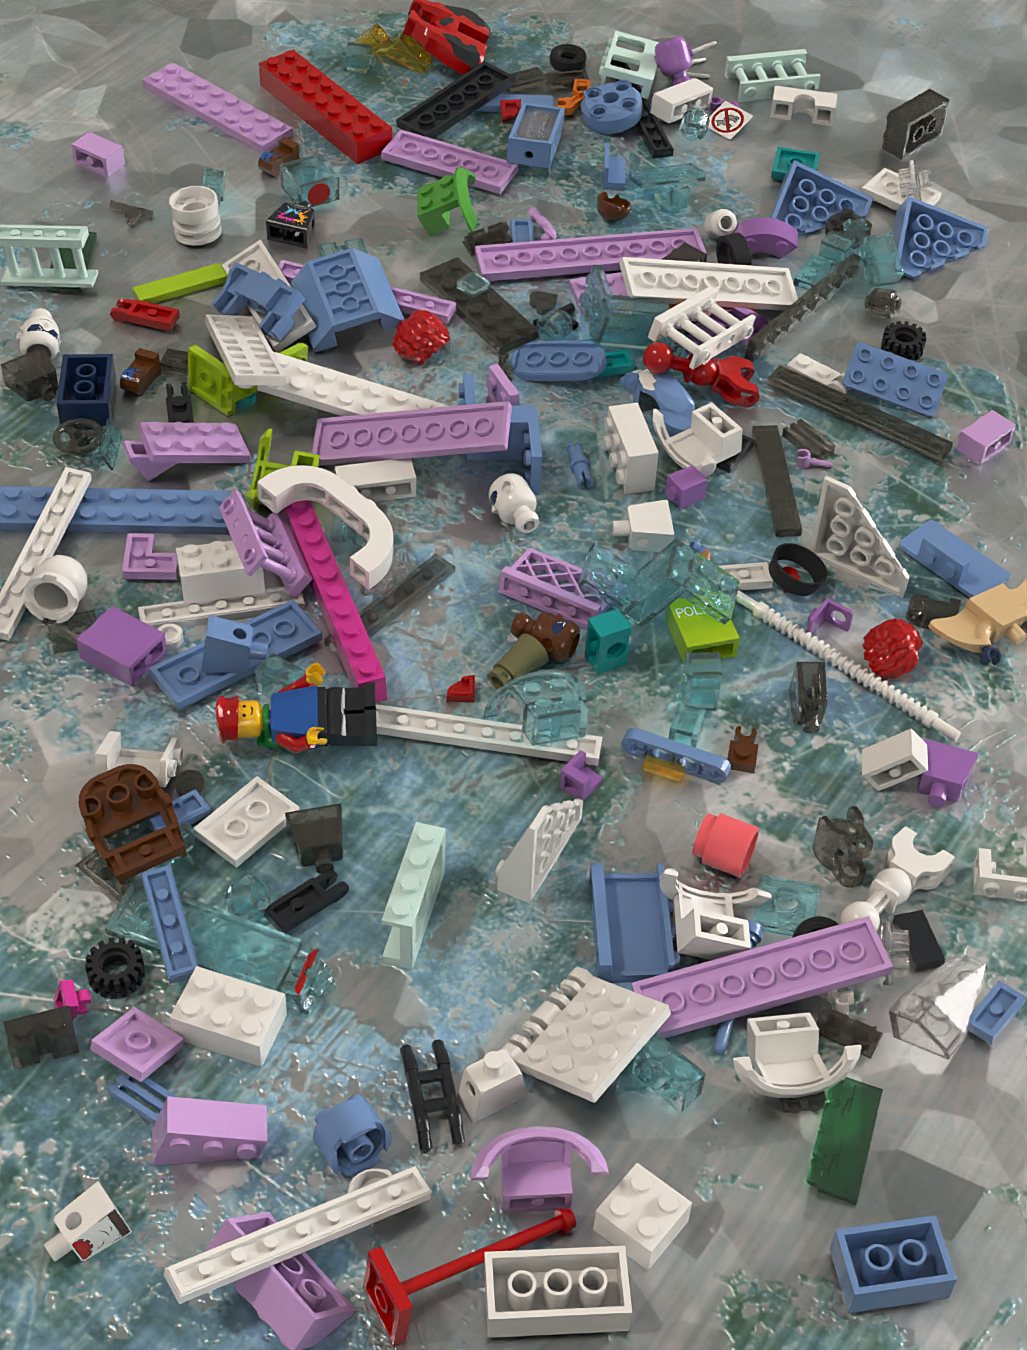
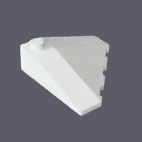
M826 476L823 481L810 550L823 562L903 598L910 576L902 568L895 557V553L875 527L876 524L856 498V494L851 486Z
M568 800L562 804L545 805L540 809L507 859L499 862L495 871V876L498 877V891L526 903H531L582 819L583 800Z

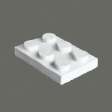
M886 168L864 185L861 192L872 197V201L881 203L892 210H897L908 196L933 206L941 197V192Z
M256 776L194 827V836L237 868L300 814V809L298 805Z

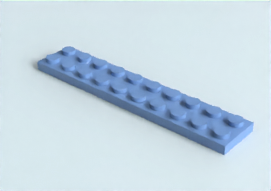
M0 486V530L33 531L55 487ZM87 488L66 531L230 535L219 507L233 491Z

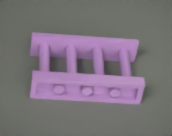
M235 489L223 501L219 509L246 574L252 576L259 567L271 571L281 577L287 593L296 598L310 583L312 576L282 512L277 514L273 512L268 518H264L247 509L240 491Z

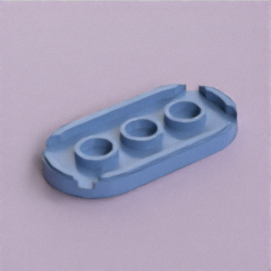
M533 341L525 344L521 350L518 348L511 357L513 372L518 378L526 381L588 380L599 375L607 364L605 350L600 348L599 344L592 341Z

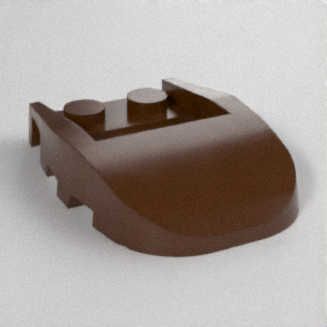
M136 764L121 765L93 777L81 789L78 804L86 826L85 831L98 855L121 885L126 884V879L182 855L184 858L187 856L185 842L182 839L172 800L169 794L162 790L157 778L147 768ZM161 815L166 825L165 827L110 851L105 841L106 838Z

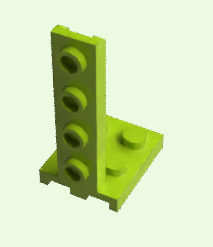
M298 343L280 352V354L307 362L308 346L304 343ZM197 345L188 348V390L226 416L235 413V402L258 391V385H253L252 388H240L234 385L224 363Z

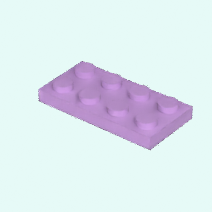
M139 422L138 433L151 463L249 462L251 455L236 423Z

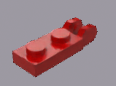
M124 298L118 299L116 307L112 308L109 314L112 319L121 323L127 321L166 331H171L180 318L179 309Z

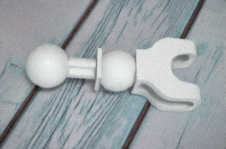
M907 826L904 827L892 839L891 849L886 857L888 868L880 871L872 881L867 896L868 900L866 902L857 901L847 905L841 913L840 924L869 916L877 932L880 925L879 914L883 910L891 914L895 911L896 905L905 902L915 890L937 888L949 874L955 856L945 850L936 855L919 853L913 846V839L917 833Z

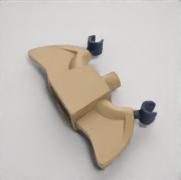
M1027 579L1014 589L1009 590L1002 583L968 599L960 613L948 618L931 620L928 627L934 633L958 647L976 653H983L980 656V663L986 666L991 661L993 665H996L1002 656L998 649L992 648L991 643L998 642L1007 637L1015 646H1018L1027 638V634L1020 628L1023 622H1027Z

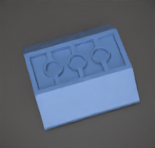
M354 248L307 261L290 283V286L299 290L305 298L302 304L317 326L307 333L314 353L337 346L334 332L377 319L384 332L397 328L398 324L404 319L379 259Z

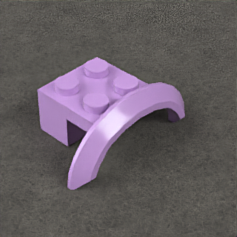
M533 1126L514 1129L488 1142L475 1158L471 1170V1181L488 1180V1173L492 1164L502 1154L500 1178L503 1212L546 1211L559 1208L571 1209L572 1183L570 1163L572 1150L586 1161L591 1175H608L609 1171L603 1155L588 1139L575 1132L557 1127Z

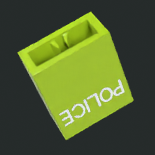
M719 592L667 601L665 621L685 666L737 657L740 637Z

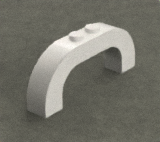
M313 466L282 468L268 474L257 482L258 500L277 514L288 505L297 501H315L327 507L363 536L367 544L350 557V575L368 590L387 574L393 558L392 526L386 515L376 504L361 495L353 485H349L330 471Z

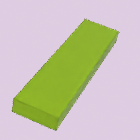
M220 263L138 285L132 287V291L136 300L155 304L225 284L228 274Z

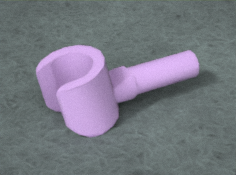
M799 449L797 451V465L799 468L806 469L810 465L831 468L832 462L811 458L809 450Z

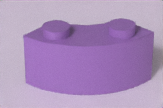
M763 217L748 219L738 223L734 230V233H741L745 237L751 255L755 253H768L781 259L798 248V231L791 225L778 219Z

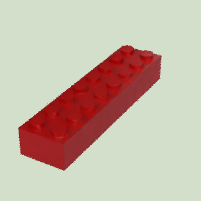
M294 49L259 63L260 85L356 164L381 155L382 150L392 140V127Z

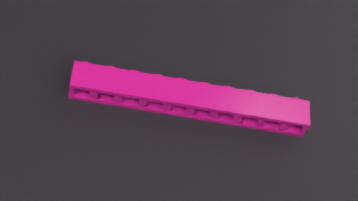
M302 500L294 502L283 509L284 516L312 576L310 586L352 688L364 687V683H375L376 703L387 700L385 674L311 501Z

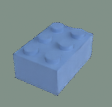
M936 1215L835 1230L829 1249L848 1313L941 1300L950 1297L957 1278Z

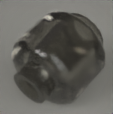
M875 288L870 295L866 296L865 308L868 309V313L872 318L892 319L895 314L897 315L900 312L901 297L893 289Z

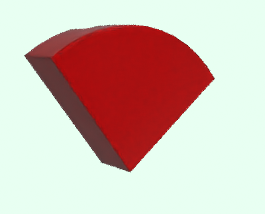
M521 99L500 100L502 123L509 122L518 115L521 108Z
M475 675L464 676L461 678V681L450 686L447 691L446 702L474 703Z

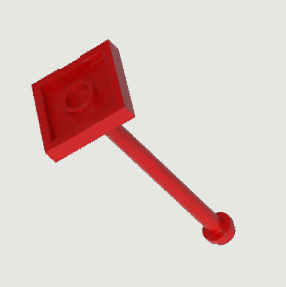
M559 1208L555 1210L554 1218L401 1283L381 1246L368 1251L363 1288L392 1345L400 1344L406 1341L413 1309L408 1295L484 1263L485 1252L513 1251L559 1230L565 1235L570 1233L577 1225L572 1210L570 1208Z

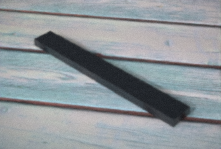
M612 59L611 65L630 70L627 63ZM610 77L613 83L620 81V79ZM631 83L632 87L639 91V93L641 94L642 90L638 84ZM642 98V116L635 126L652 158L673 156L674 149L657 117L650 113L651 106L647 99Z

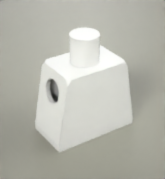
M668 500L630 505L627 507L626 520L612 521L613 536H627L629 548L634 551L672 553L674 530Z
M501 1049L488 1052L483 1059L464 1069L457 1099L474 1124L527 1096V1091L520 1069L507 1050Z

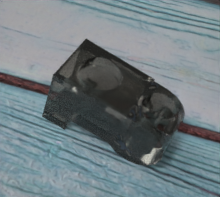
M922 594L914 595L909 600L906 619L912 625L931 630L928 627L931 620L957 615L961 600L950 598L948 603L933 600Z

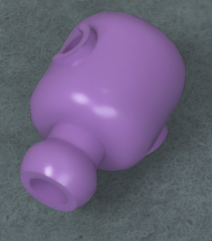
M677 36L656 44L654 59L657 68H660L663 75L672 76V86L691 79L687 75L686 70L692 65L691 56H693V52L685 38Z

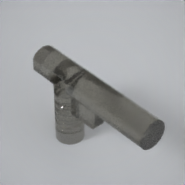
M113 200L109 202V209L123 212L125 217L130 218L127 221V225L130 228H134L142 218L150 220L153 218L154 213L151 210Z

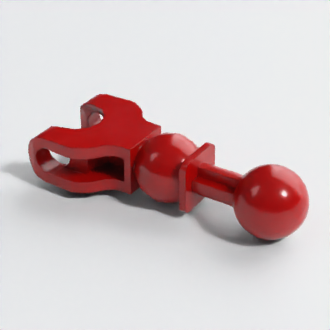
M652 343L643 353V363L650 372L661 374L669 369L683 372L684 382L689 383L691 381L698 386L709 385L711 391L720 394L730 404L748 408L754 406L760 399L758 387L749 382L755 371L753 363L747 359L730 356L727 359L716 358L714 361L711 358L706 364H701L691 369L689 366L694 354L691 353L687 359L676 356L671 347L666 343ZM741 392L751 394V396L743 397L741 396Z

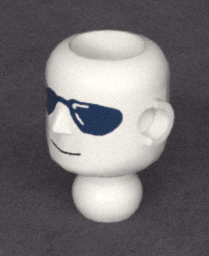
M38 308L33 310L29 319L23 323L22 327H19L16 335V340L20 341L19 348L21 354L32 363L46 364L51 362L60 353L59 347L62 341H60L59 328L53 320L51 313L46 309Z
M514 473L505 474L497 478L490 486L488 493L492 504V513L498 514L505 524H515L516 528L522 533L534 531L539 524L538 515L535 513L537 501L527 482L520 475Z

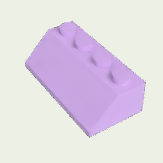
M269 1212L228 1218L205 1252L278 1221ZM305 1252L232 1282L235 1285L236 1291L256 1309L259 1318L269 1324L279 1336L280 1342L290 1350H302L315 1346L353 1315L356 1310Z

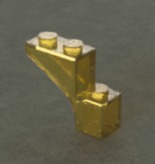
M378 23L364 31L353 44L366 60L376 55H384L418 73L426 71L433 61L430 54L425 52L423 46L413 37L403 34V30L390 39L386 31Z

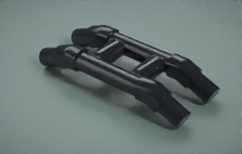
M440 1039L434 1040L431 1045L437 1069L418 1072L417 1061L410 1045H403L400 1048L420 1150L433 1148L427 1113L446 1110L452 1144L465 1143L462 1115L452 1077L450 1060L444 1042ZM440 1081L443 1097L424 1100L421 1085Z

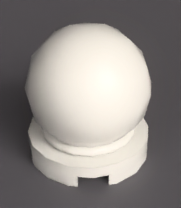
M55 555L46 558L36 568L35 574L24 587L25 606L30 613L40 620L48 618L50 620H57L56 623L69 620L77 610L79 601L85 596L87 589L86 571L80 562L68 556Z

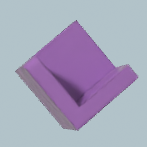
M580 750L561 769L559 788L574 798L584 801L602 783V777L585 767L586 753Z

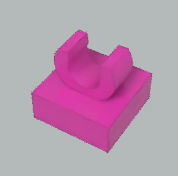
M60 980L53 999L59 1026L72 1025L75 1015L87 1013L86 1004L91 1003L89 990L75 991L73 980Z

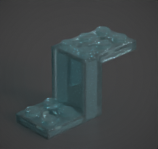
M593 264L590 274L586 277L585 290L579 297V306L582 307L584 321L588 324L589 335L592 337L593 342L599 344L600 348L644 352L650 344L655 343L648 338L654 318L670 309L667 300L613 295L602 265ZM664 337L657 341L669 345L674 355L680 357L684 347L670 337ZM669 369L667 372L673 375L674 370Z
M676 538L640 570H637L595 542L589 548L578 585L614 609H618L620 613L638 625L644 627L680 596L725 625L732 618L740 581Z

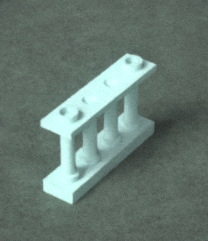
M805 49L728 56L726 58L724 74L726 79L738 78L740 81L739 102L773 99L775 86L818 91L820 74L808 75L805 71L807 59ZM797 72L798 76L788 77L786 73ZM777 74L779 77L768 79L767 75ZM758 76L759 80L749 81L747 77Z
M0 225V247H3L8 265L1 284L14 287L93 288L99 273L98 270L86 269L81 250L89 235L87 226ZM13 247L26 248L31 268H18ZM35 247L49 249L54 269L40 267ZM58 248L72 249L76 269L63 268Z

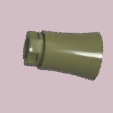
M521 634L510 650L493 666L492 671L487 674L489 682L500 693H506L511 688H515L535 670L548 663L547 651L533 636Z

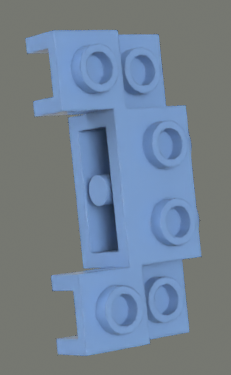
M236 262L228 272L223 289L211 304L223 315L237 316L245 305L265 314V318L258 325L265 335L281 342L295 323L291 317L304 302L305 298L299 290L288 286L283 280L279 278L277 280L272 279L270 275L263 271L259 273Z

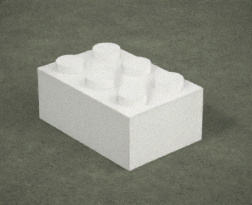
M638 402L608 406V416L604 418L606 436L602 437L604 451L609 453L611 468H615L617 484L622 486L625 495L654 491L659 452Z
M214 541L210 544H190L176 548L184 604L265 593L263 568L259 567L252 576L247 575L233 541Z
M196 966L169 1017L171 1030L183 1037L185 1043L262 1067L287 1016L286 997L284 993Z

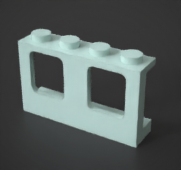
M615 31L614 37H609L598 74V77L602 78L600 85L605 84L607 76L627 80L631 83L642 85L641 97L648 99L657 68L654 59L655 46L660 42ZM619 41L644 48V52L639 53L616 46V43ZM613 59L639 66V70L631 71L613 66L611 61Z
M419 822L415 823L381 920L382 924L393 926L382 956V963L413 970L445 873L446 828Z

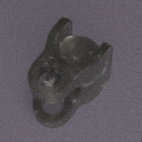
M851 806L848 808L846 819L835 818L830 820L827 816L819 817L812 849L817 860L833 873L842 886L854 888L861 885L864 881L866 867L862 859L871 855L874 841L864 826V817L857 806ZM862 843L865 847L859 848V844ZM849 866L857 875H847L844 872V868Z

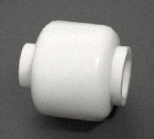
M727 209L711 212L704 222L706 234L714 240H718L721 236L733 234L737 227L735 215Z

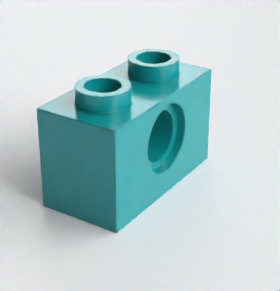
M618 609L588 618L585 657L597 675L624 666L627 663V654L630 651L629 636L632 633V628L629 620L624 618Z

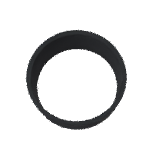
M784 543L779 545L775 549L769 564V573L774 582L785 591L798 596L813 594L827 578V569L823 561L814 552L798 544ZM778 560H788L799 564L809 572L814 583H806L793 578L782 569Z

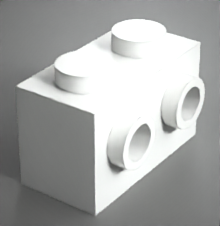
M912 729L862 749V776L877 791L928 771L927 744Z

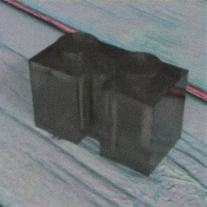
M69 1005L3 1021L14 1069L40 1063L39 1056L52 1053L53 1059L79 1053Z

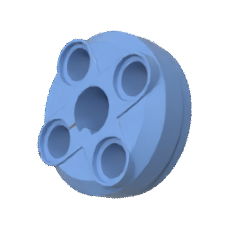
M627 80L590 87L584 91L581 113L585 125L592 131L605 134L622 132L637 124L642 116L641 94Z

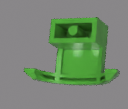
M458 167L455 170V174L446 175L436 182L425 184L417 189V217L429 236L450 228V210L459 206L470 232H474L477 218L468 193V183L471 186L476 180L473 172L463 167Z

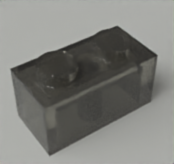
M821 1091L817 1094L798 1098H780L783 1113H798L807 1110L819 1111L825 1105V1092Z

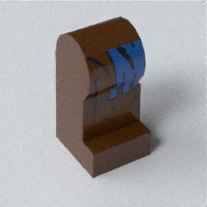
M286 137L278 140L279 146L270 152H264L260 156L258 161L259 169L276 177L300 163L299 144Z
M138 348L134 353V361L121 375L120 388L141 395L161 373L159 353Z

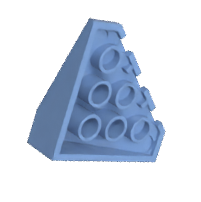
M794 160L784 176L770 218L778 219L791 225L798 231V235H807L818 232L821 228L835 227L845 224L852 219L865 218L873 198Z
M908 196L896 210L893 226L892 271L914 279L927 270H935L950 260L955 261L962 258L970 251L975 249L978 251L986 246L989 227Z

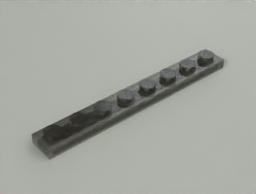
M855 253L850 255L748 341L744 358L753 362L759 356L763 357L772 345H777L785 334H790L799 322L803 323L812 311L816 312L825 300L829 301L838 289L842 290L850 279H855L860 271L858 266L861 257Z
M781 365L768 377V386L938 463H941L952 449L953 442Z

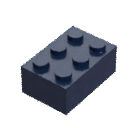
M63 354L56 403L60 427L111 426L116 383L113 354Z

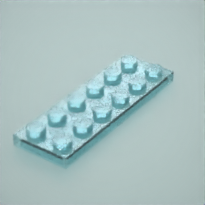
M134 877L105 927L106 934L118 939L119 937L125 938L126 942L131 940L139 947L161 954L143 882ZM179 894L198 967L279 992L303 946L301 939Z

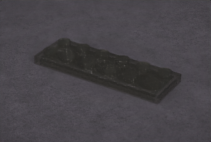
M458 257L420 272V281L438 298L456 302L455 313L500 355L539 338V330Z

